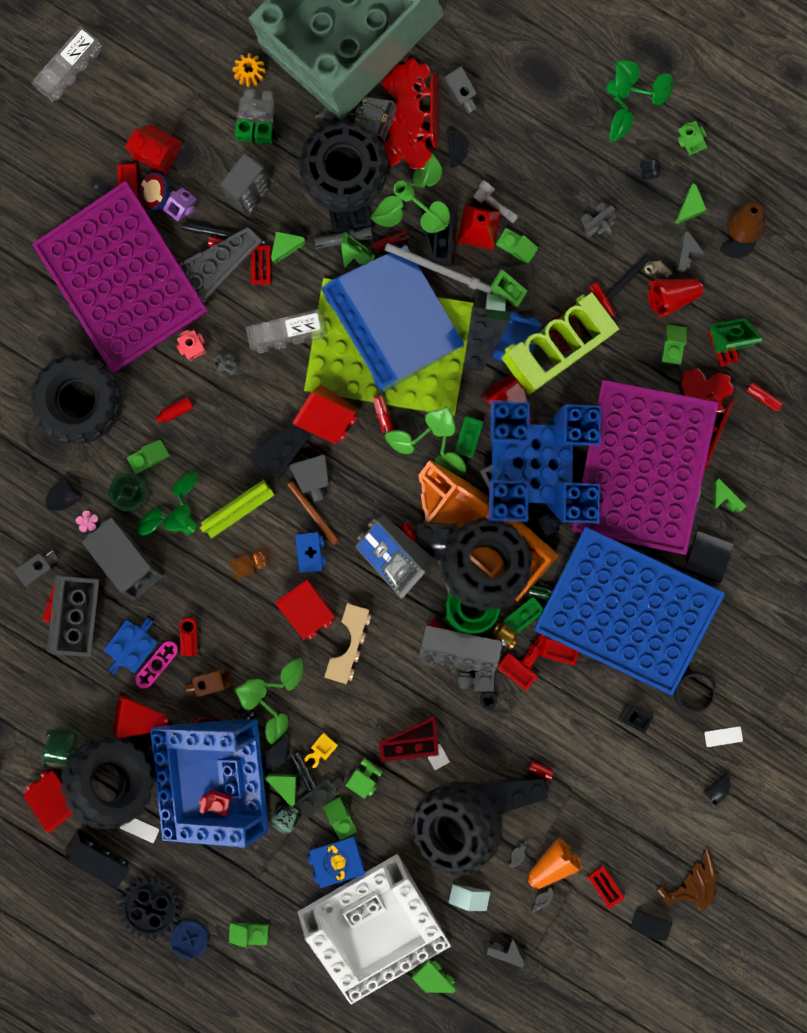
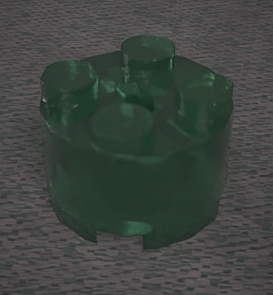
M123 473L111 481L108 495L111 503L116 508L122 511L134 512L142 509L149 501L150 489L144 478L132 473ZM128 488L133 490L131 497L126 496L125 494L126 492H128Z
M48 729L46 736H49L46 744H43L42 762L45 763V768L64 769L67 765V759L75 752L73 750L74 744L77 743L78 734L69 730Z

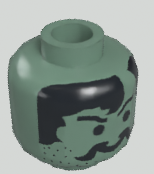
M281 805L271 818L272 826L282 834H285V832L291 833L300 822V818L297 815L299 811L293 806L289 805L286 807Z

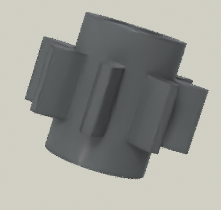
M223 353L222 356L218 355L213 363V367L217 369L215 373L228 378V375H233L237 369V363L234 361L235 357Z

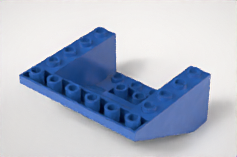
M407 246L401 247V249L410 252ZM393 253L384 255L321 287L325 299L331 309L336 312L370 370L372 379L381 394L465 345L417 263Z
M236 719L156 726L150 729L162 841L246 847L269 832L258 720ZM213 789L231 796L232 800L228 815L225 817L209 810L204 814L200 813L201 806L199 802L202 795Z

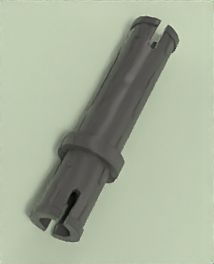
M371 227L346 231L348 235L357 241L373 239ZM345 232L314 237L316 249L341 245L342 236Z

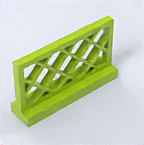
M263 479L202 521L200 529L202 532L208 533L212 539L275 495Z

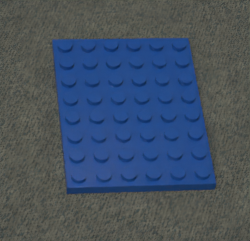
M585 526L534 627V631L673 696L725 593Z

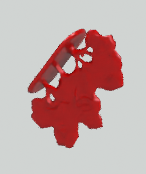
M414 57L407 59L405 64L397 65L391 74H388L382 81L386 93L396 99V106L398 107L388 131L390 137L383 144L388 165L391 167L398 164L404 158L411 169H423L425 163L432 157L431 151L425 145L426 139L431 137L432 145L436 149L439 144L438 77L434 72L431 76L430 89L427 88L424 80L429 76L430 67L427 64L418 63ZM417 78H422V82H419ZM416 83V84L422 86V87H421V90H424V91H423V92H419V91L415 90V89H414V84ZM425 95L430 96V111H422L420 109V101ZM426 116H430V131L422 129ZM423 136L422 140H417V137Z
M696 368L692 371L688 370L683 374L680 386L683 389L684 396L719 402L717 413L724 414L719 428L713 427V432L716 433L712 446H709L705 464L706 470L722 435L735 399H731L727 409L723 408L721 402L725 397L733 393L734 388L730 382V376L718 372L706 380L705 375Z

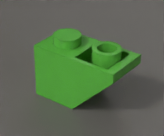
M428 959L412 973V979L425 992L454 993L456 991L455 980L449 974L445 975L441 971L442 967L436 960Z

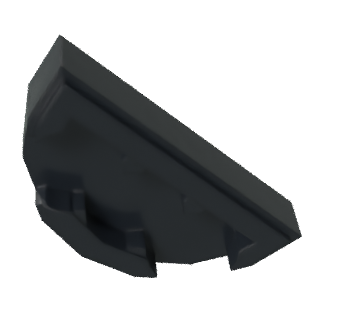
M447 129L450 167L454 168L459 166L466 158L468 145L466 139L455 130Z
M735 240L723 246L720 250L725 256L741 259L753 251L756 242L740 243Z

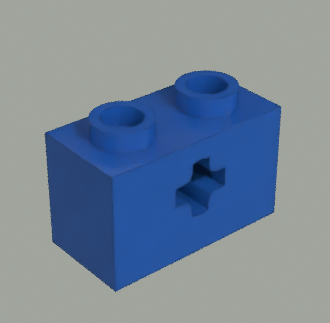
M319 532L295 535L299 573L323 571V567L326 566L325 555H321V547H324L323 536H319ZM309 547H312L313 550H316V554H313V558H310V555H306V551H309Z

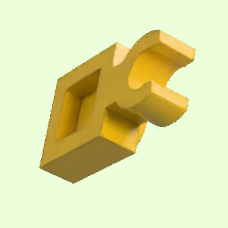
M323 733L311 746L314 753H309L305 757V761H308L309 758H314L315 763L312 767L316 768L319 764V758L322 757L326 760L338 744Z

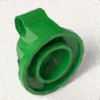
M449 593L446 601L447 615L442 621L451 631H463L470 634L481 633L493 626L498 619L500 608L478 610L476 608L475 615L469 617L462 611V601L457 597L454 598Z

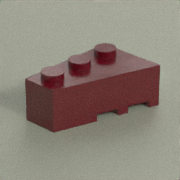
M433 716L424 722L379 742L381 763L439 756L435 717Z

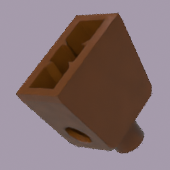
M226 667L193 677L192 682L185 684L187 694L196 693L198 697L233 686L230 668Z

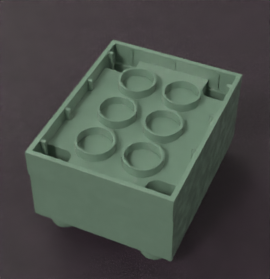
M266 0L249 17V20L258 37L257 41L261 49L342 121L443 17V11L439 0Z

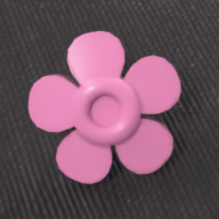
M84 511L82 513L83 517L78 516L76 518V523L80 525L79 530L81 532H86L87 529L94 531L96 529L94 523L98 522V517L95 514L91 515L89 511Z

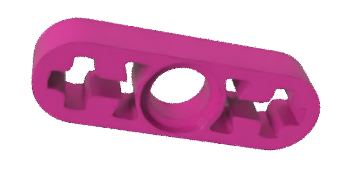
M173 641L162 644L137 674L135 681L140 688H148L156 681L179 652L178 645ZM172 645L174 647L172 649L174 654H168L165 657L166 659H168V661L166 662V660L163 657L158 656V654L161 653V655H164L167 651L165 647H170ZM155 659H159L163 664L160 670H155L152 667V662ZM148 667L152 673L156 674V676L154 677L153 674H151L147 679L149 681V684H142L141 675L146 676L149 673V671L146 670Z

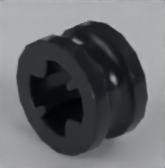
M484 692L480 696V704L485 709H493L497 704V698L492 692ZM488 695H491V699H494L493 704L489 703L488 706L484 705L486 702H483V698H487Z

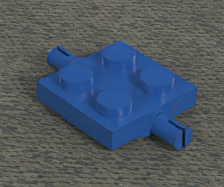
M147 618L141 627L134 625L129 620L124 622L103 650L115 661L108 669L109 672L113 670L112 674L115 675L120 666L128 668L133 673L137 671L158 643L147 632L154 623L152 620L146 626L150 620Z

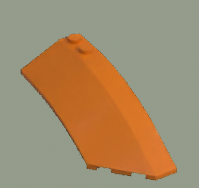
M429 460L420 472L419 483L422 486L421 501L422 509H424L425 513L424 522L457 523L458 529L468 521L471 522L478 518H485L489 513L490 497L449 470ZM503 521L504 524L512 525L518 530L517 533L526 539L527 547L532 553L531 569L533 570L531 578L522 593L515 599L519 601L549 569L559 555L521 521ZM478 547L472 551L470 560L492 579L498 578L503 574L504 563L501 556L495 550L488 547Z

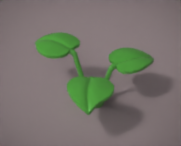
M432 152V157L425 163V167L415 170L413 175L415 184L409 181L407 183L405 181H398L395 184L393 191L396 197L389 196L385 198L370 216L375 223L385 227L398 224L403 218V211L401 209L404 206L403 201L413 200L426 211L421 217V227L426 232L435 233L447 227L450 220L448 207L444 203L436 201L428 209L414 197L415 191L412 188H424L425 185L433 186L441 178V164Z
M449 407L429 412L425 417L429 428L415 440H412L409 433L401 430L389 431L384 435L393 449L402 454H410L415 449L413 444H416L432 430L434 435L438 437L443 436L441 455L436 457V463L457 476H465L467 474L464 460L455 453H445L444 451L447 436H452L455 432V422Z
M301 657L285 665L280 677L282 683H265L259 678L249 679L235 690L245 709L251 710L260 703L273 715V718L267 722L265 730L267 741L271 745L279 741L288 728V717L283 713L277 716V713L261 699L267 692L265 686L280 688L285 686L286 690H293L300 683L303 676L304 668Z

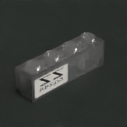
M80 26L31 84L51 103L54 100H58L62 96L63 90L74 83L75 76L87 68L90 59L100 53V48L102 47L100 42L85 28Z
M320 309L246 327L250 350L257 351V353L267 352L268 348L275 347V349L284 348L287 343L291 342L294 345L305 342L304 339L308 338L312 340L321 339L324 334H328L324 313Z

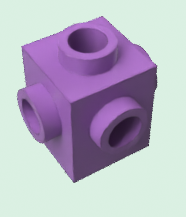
M182 187L177 192L173 191L170 193V197L163 210L178 222L183 217H189L194 212L195 207L193 206L197 199Z

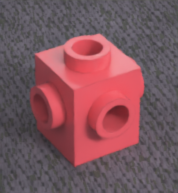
M186 330L177 338L179 344L176 346L180 354H185L189 361L207 353L202 345L205 341L200 333L197 334L194 330Z

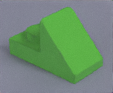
M505 228L496 243L497 247L526 264L530 263L538 249L526 236L523 235L521 237Z
M346 232L343 234L341 247L344 267L353 259H356L360 265L374 261L375 254Z
M500 270L491 285L493 294L502 296L515 307L519 306L527 293V290L504 270Z
M667 325L661 359L662 363L681 365L684 345L687 343L686 327Z
M158 440L141 447L142 450L127 457V460L135 474L138 475L167 459L170 455L163 442Z
M716 479L713 482V509H716L724 500L727 501L725 503L726 506L733 512H741L746 507L720 479Z
M341 797L323 806L329 823L333 826L340 840L357 832Z
M230 922L229 943L247 948V945H267L269 924Z

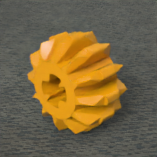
M248 53L247 58L241 55L242 61L235 60L237 66L233 67V72L236 73L234 75L235 79H240V85L246 82L247 87H250L251 82H253L257 86V79L263 81L261 74L265 73V69L262 68L264 66L263 61H259L257 55L252 59L251 53ZM247 68H248L249 70H250V68H252L253 71H252L251 73H250V71H249V73H246V69H247Z

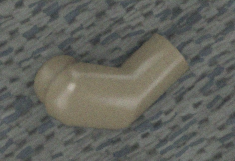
M649 261L644 266V271L647 274L660 273L665 279L672 274L661 261Z

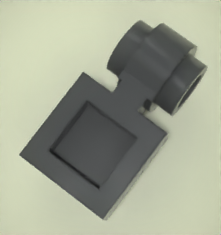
M475 671V678H473L471 673H460L457 684H459L461 689H470L471 685L474 684V691L494 692V675L485 676Z

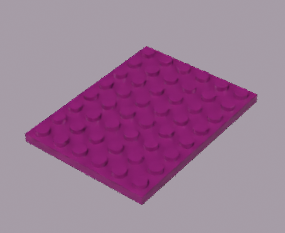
M127 181L32 244L113 373L118 372L209 312Z
M602 380L597 405L601 406L600 445L589 446L582 483L600 484L599 523L574 522L572 531L582 533L586 526L613 540L686 555L719 402Z

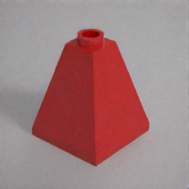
M464 205L457 243L494 250L501 213Z
M510 374L480 395L490 406L491 401L527 403L524 388L513 374ZM529 410V424H531L532 417Z
M119 694L112 733L116 738L151 733L150 729L153 727L167 726L168 717H165L164 713Z

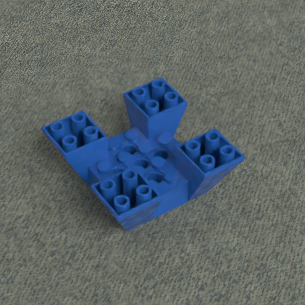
M491 401V442L493 445L489 520L528 521V503H545L561 522L599 523L600 484L572 483L573 446L600 445L601 406L565 404L548 425L529 424V403ZM513 460L516 461V467L513 465Z

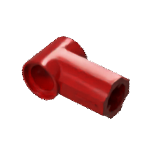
M186 617L179 624L182 656L198 655V622L193 617ZM184 622H191L194 626L193 630H185Z

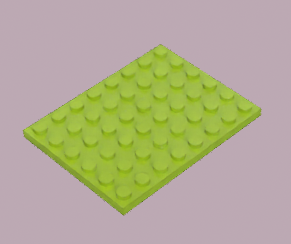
M323 278L322 287L333 280ZM321 288L317 311L320 329L315 330L313 334L304 391L312 392L322 384L342 398L373 403V397L381 394L384 396L386 405L425 412L449 407L452 416H455L471 310L474 303L437 297L465 345L381 394L372 379L370 370L336 312L331 309L325 299Z

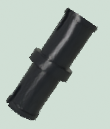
M301 751L291 756L290 759L298 771L297 775L301 777L307 791L317 787L318 784L310 771L312 769L310 766L308 767Z

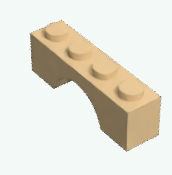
M347 603L342 623L350 631L351 645L343 655L330 658L324 678L347 684L348 680L352 681L355 670L351 668L353 662H358L360 651H357L359 643L363 644L366 636L363 629L365 625L369 626L372 616L368 614L369 609Z

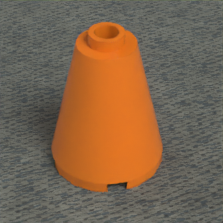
M558 838L529 871L528 882L533 888L541 889L582 869L576 853L574 855L571 853V847L563 839Z

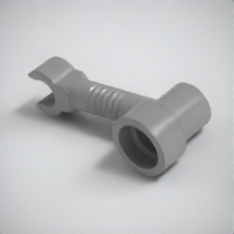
M482 180L473 198L481 204L485 201L506 219L514 223L518 216L494 200L490 195L495 189Z

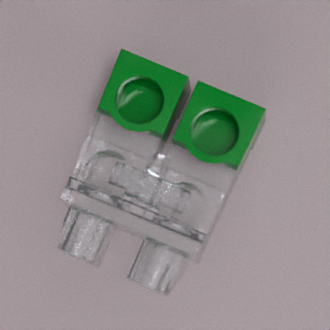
M245 89L243 98L240 97L235 128L236 141L253 142L255 139V143L273 145L276 107L272 92L263 91L262 100L255 99V90Z

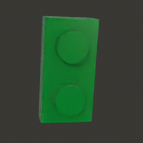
M465 416L455 454L473 459L483 421Z
M531 597L503 621L518 634L541 615L543 608L534 597Z

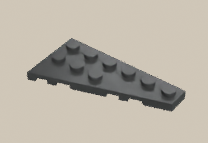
M247 227L219 244H215L202 253L200 252L179 264L204 303L263 241Z

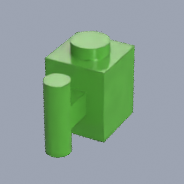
M364 757L360 764L366 767L365 771L363 772L356 768L347 781L346 786L365 799L367 795L371 796L377 788L375 786L376 780L370 776L374 773L380 777L383 770Z

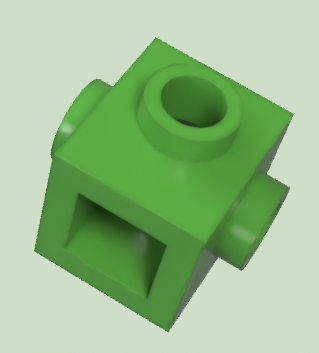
M696 121L688 122L678 129L681 135L677 137L682 148L686 147L689 156L707 148L704 137L707 135L703 126L698 127Z

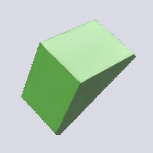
M693 183L688 189L675 223L679 224L703 214L707 210L697 186Z
M276 232L271 256L274 265L306 244L305 239L300 236Z
M269 774L265 779L291 807L294 806L296 803L297 775Z

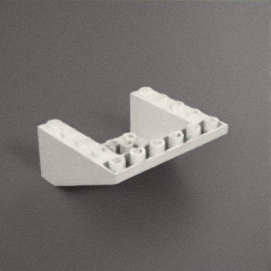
M398 854L365 872V875L356 877L298 911L306 941L350 1004L451 947L446 935Z

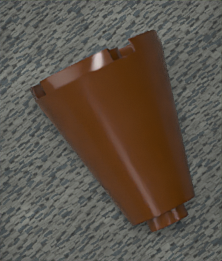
M750 202L731 213L727 226L728 233L733 240H737L740 243H752L762 237L765 232L766 222L763 207L759 203Z

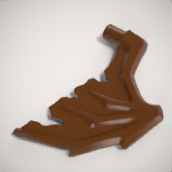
M705 848V852L702 854V858L705 861V870L701 864L696 862L692 867V875L688 873L687 878L684 879L686 888L680 886L676 891L667 893L663 886L656 889L661 896V900L667 906H671L681 900H688L696 903L698 910L705 911L716 897L714 891L718 872L715 871L708 848Z

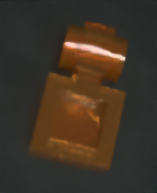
M262 551L254 554L252 561L249 555L230 561L236 579L255 573L253 566H256L257 569L267 567V562H269L267 555H264Z

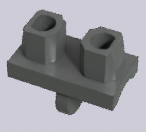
M601 202L595 208L598 214L596 217L593 218L589 213L581 217L585 233L589 238L596 232L598 235L603 232L607 235L612 233L610 227L615 224L613 220L617 218L614 212L615 208L612 205L608 207L605 203Z

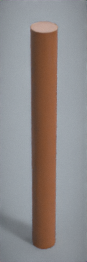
M291 481L287 484L332 545L339 542L338 538L296 483Z

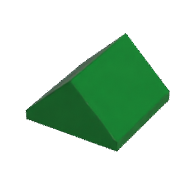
M746 318L710 324L716 354L752 347L762 341V337Z

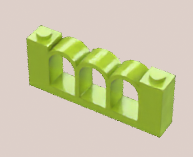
M593 293L587 296L583 294L575 300L576 305L569 308L559 320L549 322L539 334L535 333L518 345L513 343L505 349L506 354L501 359L528 395L532 394L619 330ZM569 316H574L581 321L593 337L591 341L584 345L570 326ZM549 330L558 331L574 353L565 359L551 341ZM530 343L542 348L554 364L552 369L546 373L543 371L529 351Z

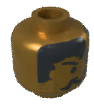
M504 622L495 623L488 632L489 639L502 641L501 651L507 648L512 649L517 642L515 639L516 631Z

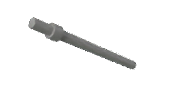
M389 243L385 246V251L465 283L469 288L474 290L477 288L489 294L492 291L490 285L480 282L478 278L473 276L470 278Z

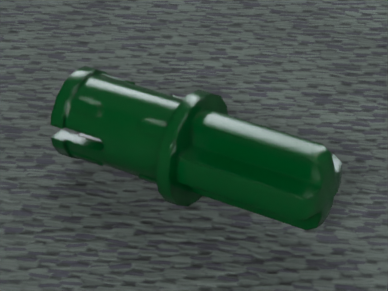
M533 585L529 589L528 595L548 601L553 589L551 587L544 588Z

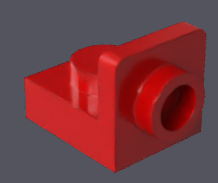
M211 789L206 794H203L200 799V813L204 814L209 810L226 817L229 813L232 797Z

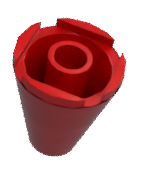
M697 279L652 280L648 284V286H651V290L648 291V300L652 311H657L659 314L657 317L663 318L700 298L704 289L702 283Z

